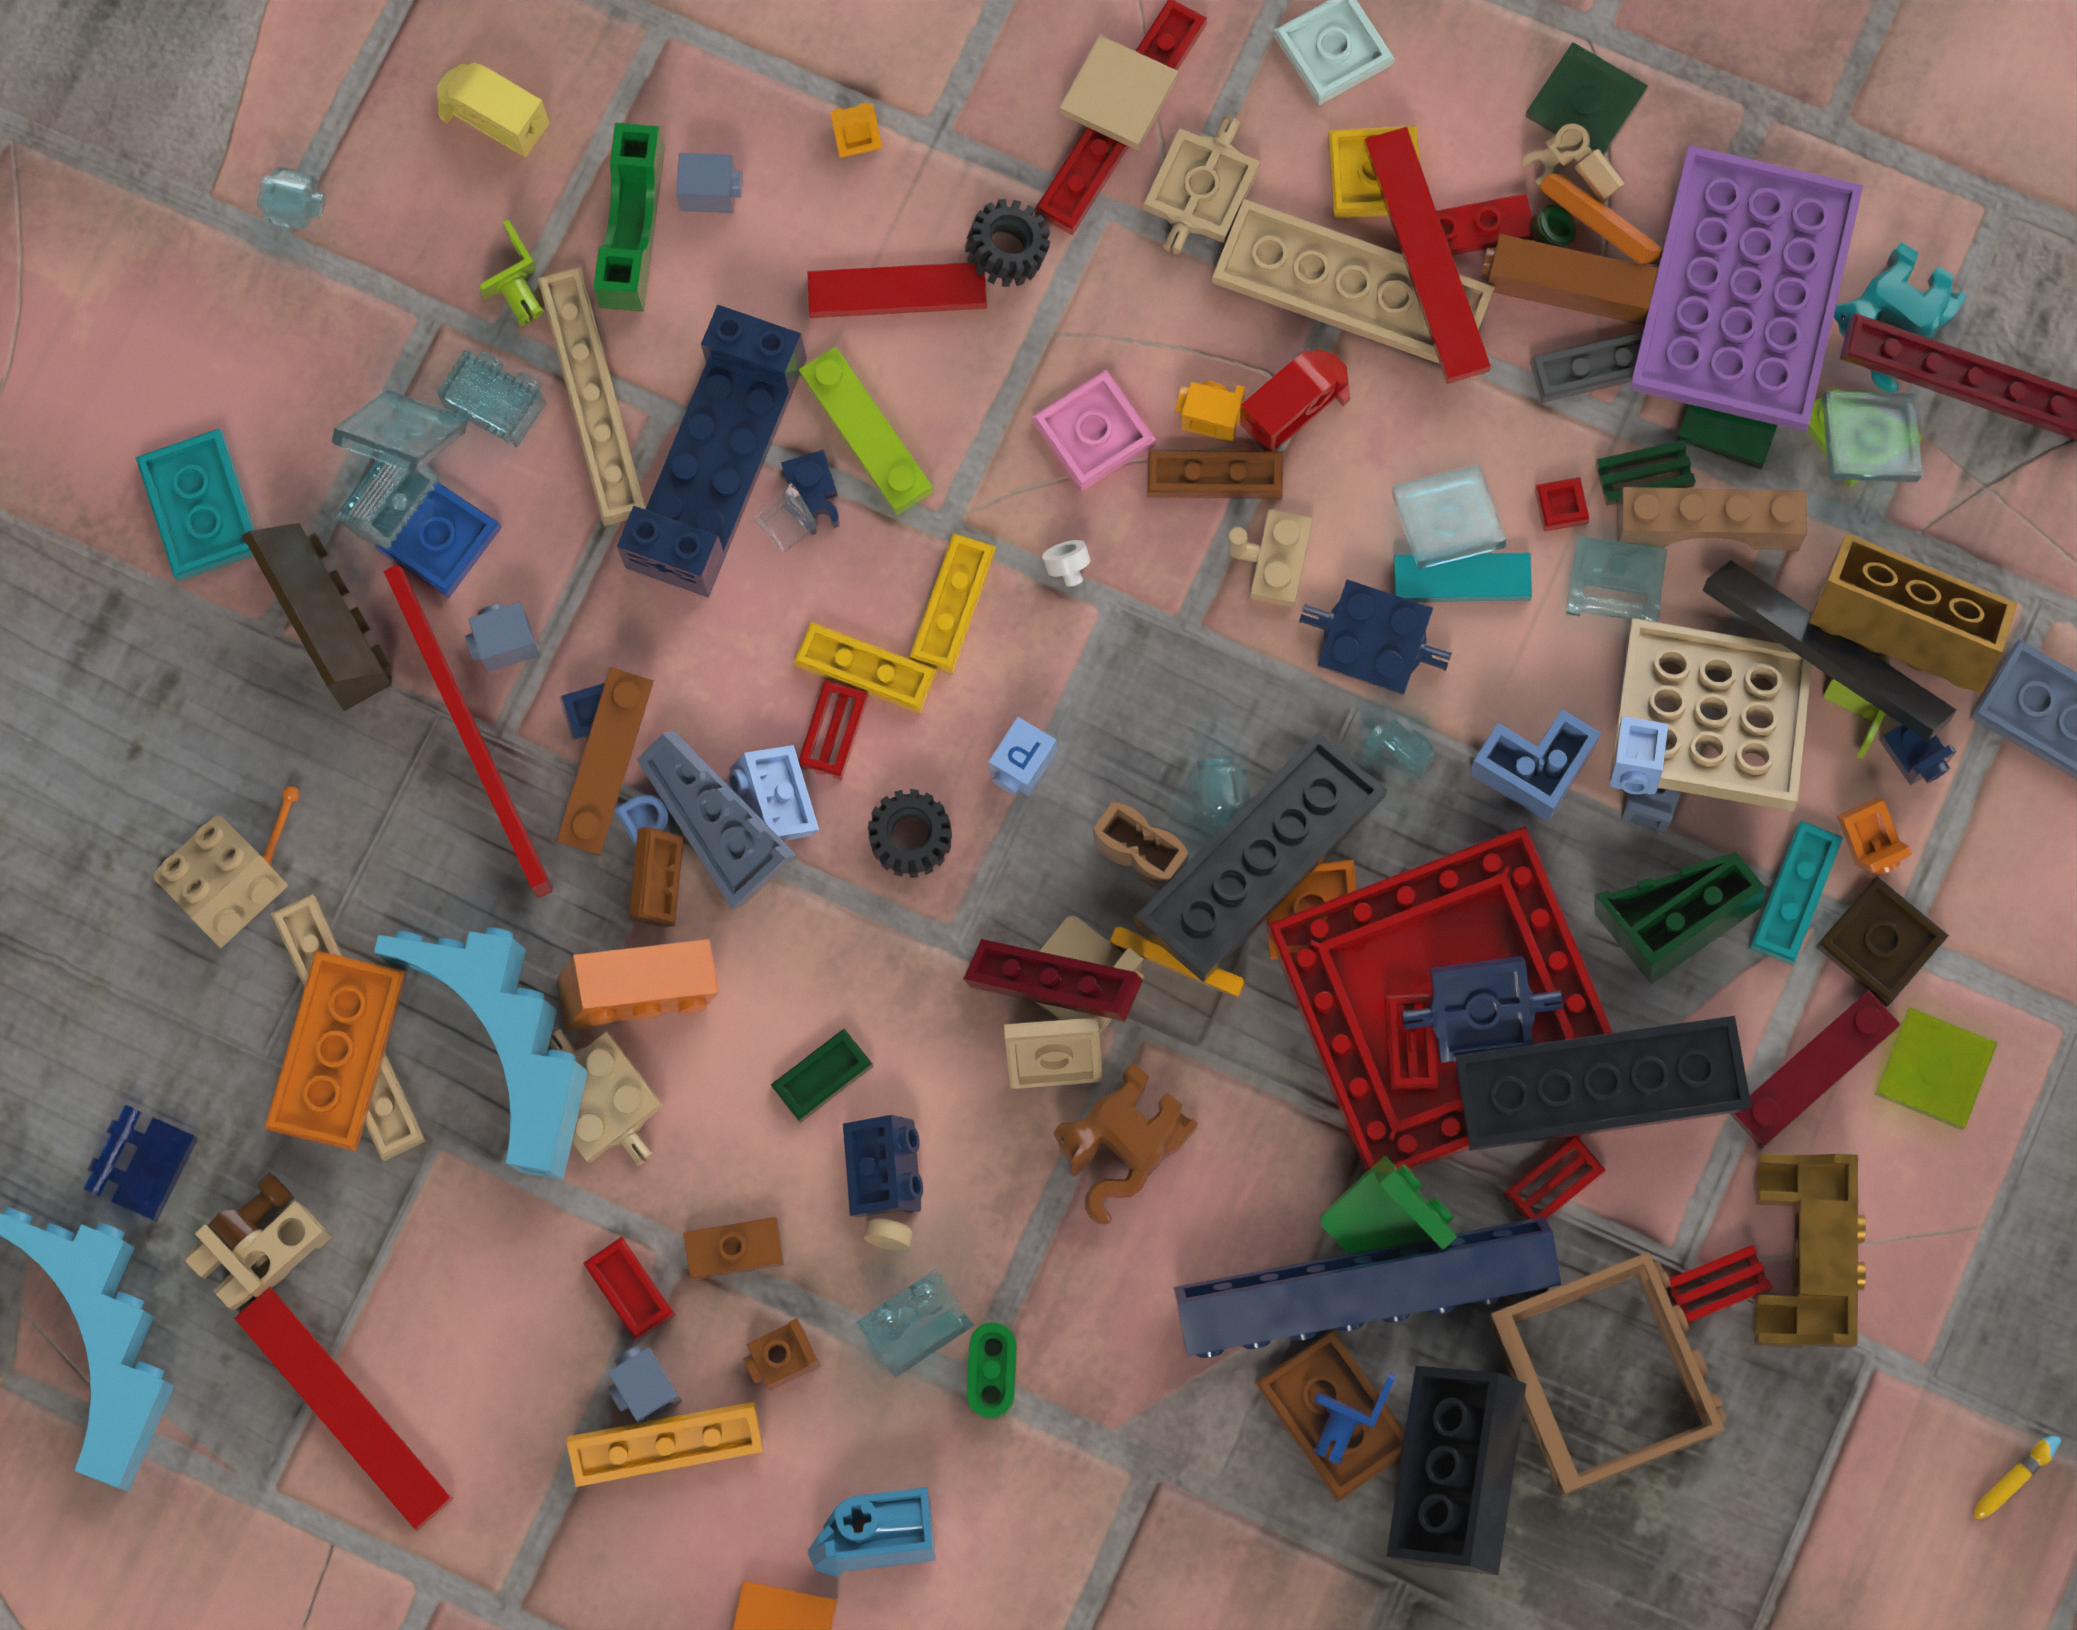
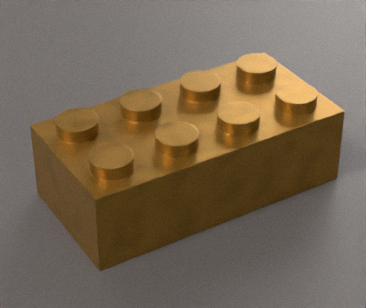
M1846 533L1826 575L1809 623L1820 627L1831 635H1840L1857 642L1872 652L1883 653L1905 662L1915 670L1926 671L1946 679L1956 687L1970 689L1982 694L2003 653L2018 603Z

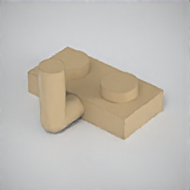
M1269 509L1261 545L1248 543L1247 532L1241 527H1235L1230 531L1228 544L1230 556L1235 559L1257 563L1250 599L1295 608L1313 518Z

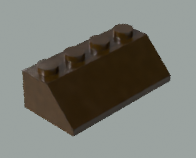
M300 523L252 530L243 534L242 536L323 681L343 711L391 686L392 684L384 671L392 668L379 644L370 647L363 634L371 629L358 606L349 610L342 598L350 592L337 569L328 573L322 559L329 555L316 532L307 536Z

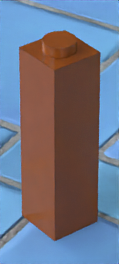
M1499 234L1496 249L1487 248L1481 274L1490 276L1488 285L1495 287L1494 293L1644 325L1658 268Z

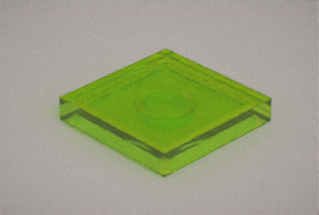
M1909 1007L1874 1095L1963 1131L1967 1126L1998 1042Z

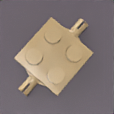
M1231 116L1223 117V121L1214 138L1198 136L1179 128L1146 197L1144 211L1161 217L1173 225L1166 242L1163 244V248L1168 252H1171L1173 247V254L1179 255L1189 233L1202 234L1225 244L1242 201L1246 199L1260 169V161L1240 153L1231 145L1241 125L1235 118L1231 122Z
M562 1030L554 1032L553 1035L563 1048L560 1047L552 1036L549 1043L550 1048L575 1055V1061L588 1070L572 1143L588 1163L593 1162L608 1149L621 1145L631 1156L636 1166L645 1163L635 1147L647 1160L652 1157L653 1153L649 1151L637 1133L647 1119L664 1107L612 1035L607 1031L587 1047L578 1050L573 1048Z

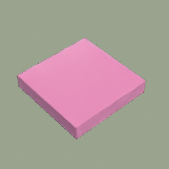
M1104 370L1032 416V423L1081 492L1156 445V439L1107 370Z

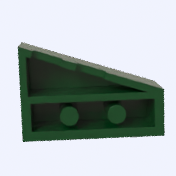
M1733 852L1681 868L1680 872L1655 880H1652V878L1637 882L1636 886L1610 893L1608 890L1595 894V915L1649 983L1652 984L1763 907L1765 886L1739 854Z

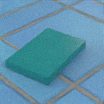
M221 428L135 457L173 576L177 582L253 556L242 535L255 530Z

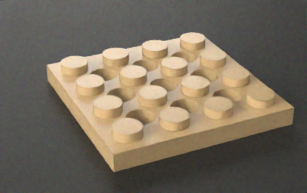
M1632 618L1629 628L1609 779L1614 767L1622 716L1668 724L1667 740L1673 745L1672 749L1665 750L1663 771L1657 788L1794 811L1798 802L1812 664L1779 643ZM1664 662L1676 663L1682 668L1683 672L1676 675L1668 674L1661 669L1660 664ZM1719 670L1728 677V680L1725 682H1714L1706 676L1705 672ZM1754 678H1765L1772 683L1774 688L1771 690H1760L1752 684L1751 680ZM1661 699L1670 700L1677 705L1678 710L1664 712L1655 705V702ZM1706 707L1716 708L1723 714L1724 718L1710 720L1701 713V709ZM1751 715L1762 716L1769 722L1770 726L1756 728L1746 718ZM1701 745H1708L1715 748L1720 756L1712 759L1705 758L1697 752L1696 748ZM1747 753L1757 754L1764 759L1766 764L1759 767L1751 766L1743 760L1742 755Z

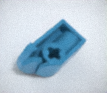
M927 1487L846 1498L834 1509L823 1525L824 1530L816 1537L808 1549V1556L815 1570L830 1576L842 1575V1572L936 1561L931 1503ZM863 1518L865 1520L863 1532L854 1533L853 1528L856 1525V1519Z

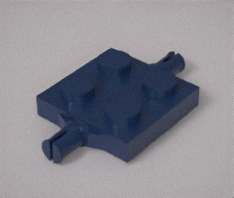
M1346 579L1340 600L1331 610V613L1308 606L1307 604L1303 607V613L1318 617L1319 619L1301 614L1299 623L1325 630V644L1317 664L1320 668L1401 695L1405 694L1411 674L1419 666L1420 662L1443 669L1444 671L1447 670L1448 662L1433 658L1432 656L1450 661L1452 652L1449 653L1426 645V630L1433 607Z
M1522 956L1430 968L1432 995L1429 1001V1008L1402 1010L1401 1016L1403 1018L1404 1030L1432 1027L1436 1034L1438 1058L1443 1063L1454 1061L1455 1055L1532 1045L1531 1028L1535 1019V1013L1562 1010L1563 1004L1561 1003L1562 996L1560 990L1537 994L1532 993L1527 982L1526 961Z

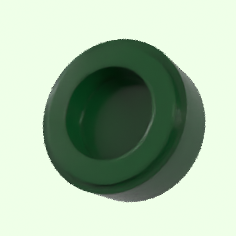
M1548 205L1532 217L1530 231L1535 242L1565 248L1574 240L1576 226L1573 218L1565 209L1557 205Z

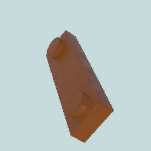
M613 667L608 668L557 833L556 843L598 856L601 855L654 680Z

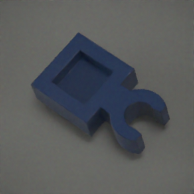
M824 449L781 462L795 509L808 505L804 513V520L811 535L817 533L814 519L820 514L828 515L831 518L833 527H839L838 511L832 503L826 501V499L838 496Z
M604 683L559 697L572 740L588 736Z

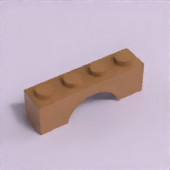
M1623 487L1617 504V547L1664 548L1672 543L1688 539L1723 538L1743 542L1753 550L1799 551L1807 535L1806 490Z

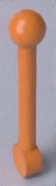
M287 786L282 791L284 801L262 856L270 866L272 865V857L292 803L296 802L300 796V792L295 786Z

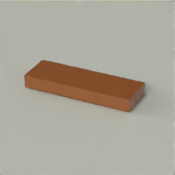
M1148 450V497L1282 499L1283 451Z

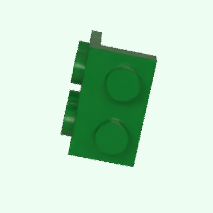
M1386 1156L1379 1160L1320 1216L1321 1226L1348 1254L1430 1238L1442 1249H1445L1457 1238L1449 1223L1454 1219V1216L1446 1206L1436 1197L1429 1201L1418 1190L1422 1183L1414 1173L1404 1164L1397 1168Z

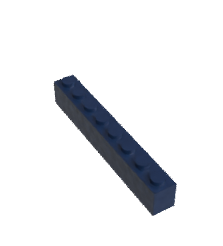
M1540 1217L1456 1233L1457 1238L1445 1249H1442L1430 1238L1173 1287L1187 1356L1196 1355L1200 1358H1211L1222 1354L1224 1349L1243 1346L1246 1349H1258L1269 1345L1270 1340L1289 1337L1292 1340H1305L1314 1337L1317 1331L1336 1328L1338 1331H1352L1361 1328L1365 1322L1380 1319L1384 1322H1399L1409 1318L1412 1313L1429 1311L1435 1314L1447 1313L1457 1307L1456 1305L1470 1302L1481 1305L1494 1304L1501 1301L1503 1296L1522 1293L1526 1296L1540 1295L1549 1291V1287L1561 1285L1553 1231L1546 1218Z

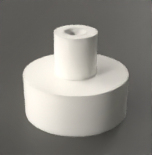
M1081 540L1057 544L1049 548L1042 555L1048 575L1053 577L1063 576L1067 587L1076 586L1083 581L1080 570L1085 568L1091 561L1086 544Z

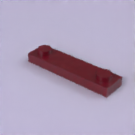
M985 939L980 940L963 978L971 988L1123 1022L1126 1021L1143 982L1134 971Z
M1868 990L1750 1095L1752 1105L1750 1111L1731 1113L1730 1115L1762 1149L1890 1036L1901 1024Z

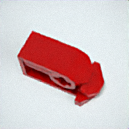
M1304 349L1295 359L1241 404L1240 425L1265 451H1276L1333 400L1336 399L1342 406L1350 401L1347 366L1335 354L1320 349L1315 351Z

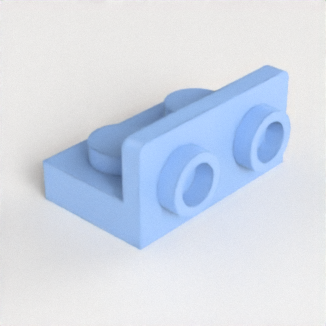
M794 745L746 752L730 767L729 787L782 841L810 837L819 830Z

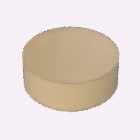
M872 1219L867 1223L864 1240L883 1249L908 1251L913 1231L908 1226L896 1221Z

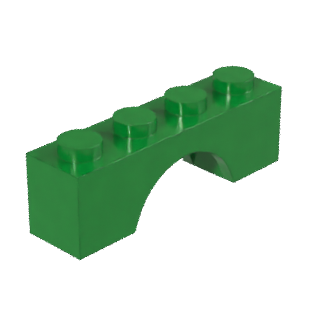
M615 123L610 157L611 197L609 219L604 242L598 248L593 286L600 308L644 312L665 151L659 126Z

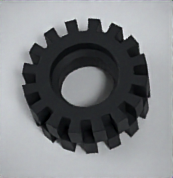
M1006 199L998 200L996 207L990 202L985 205L983 211L980 210L977 213L966 238L965 252H970L967 258L970 266L978 263L975 273L980 277L985 271L990 274L987 282L994 284L997 278H1001L1002 286L1009 287L1014 279L1016 286L1024 284L1026 278L1031 280L1039 271L1050 247V240H1048L1050 231L1049 227L1042 228L1045 219L1041 214L1035 219L1032 217L1035 209L1030 205L1023 211L1019 209L1021 201L1013 200L1011 207H1007ZM999 232L1011 234L1021 241L1024 249L1018 254L1006 253L995 246L992 241V235Z
M910 789V794H903L902 790L895 791V797L891 799L888 796L884 797L881 800L882 805L879 808L875 806L871 813L872 821L868 823V837L872 852L876 860L879 859L881 866L887 871L889 868L892 869L894 875L902 877L903 873H907L910 875V878L918 877L919 872L923 871L927 875L933 872L932 867L938 864L940 866L945 861L944 855L949 853L951 849L952 829L949 816L946 814L944 806L940 801L936 803L933 796L927 792L923 796L916 789ZM908 817L920 819L928 828L926 841L920 847L912 850L899 847L892 838L895 825L900 820Z

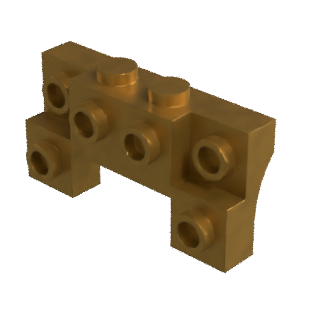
M1760 1153L1756 1157V1205L1793 1206V1296L1758 1295L1755 1298L1754 1346L1853 1348L1858 1345V1291H1864L1866 1282L1865 1263L1858 1262V1243H1864L1866 1236L1865 1215H1858V1154L1793 1155Z

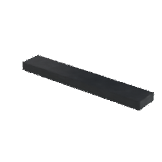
M1728 561L1707 578L1702 590L1706 594L1924 740L1929 742L1952 720L1957 709L1856 642L1840 635H1831L1820 627L1809 623L1812 615L1811 612L1734 561Z

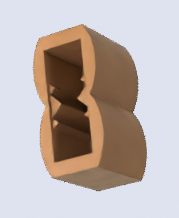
M1111 802L1093 828L1094 843L1105 857L1117 864L1132 866L1136 875L1144 883L1157 890H1161L1188 863V851L1177 837L1165 830L1149 827L1147 821L1139 812L1125 804Z

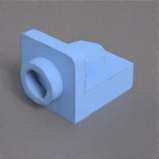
M1622 716L1610 787L1623 789L1630 794L1656 793L1663 771L1668 724Z

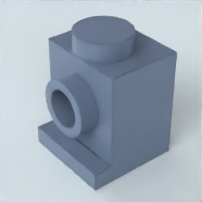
M1665 789V792L1659 795L1629 793L1621 820L1666 833L1671 823L1680 791Z

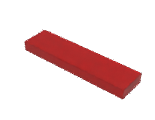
M969 262L807 271L810 318L987 309L985 273L981 277L975 273L978 263L970 266Z

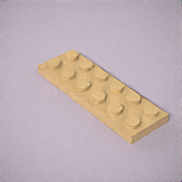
M1243 199L1212 276L1213 284L1440 364L1402 254ZM1459 275L1477 328L1480 330L1495 287Z

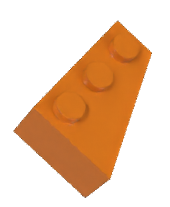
M710 939L577 954L572 956L557 977L565 1032L630 1019H649L657 1017L662 1013L677 1010L681 1014L700 1012L707 1009V1005L719 993Z

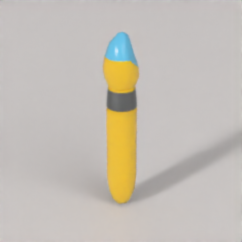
M2049 1436L2037 1442L2032 1447L2030 1455H2027L2019 1464H2016L1978 1501L1973 1511L1974 1518L1984 1519L1990 1516L2016 1493L2041 1468L2040 1466L2048 1464L2061 1443L2060 1437Z

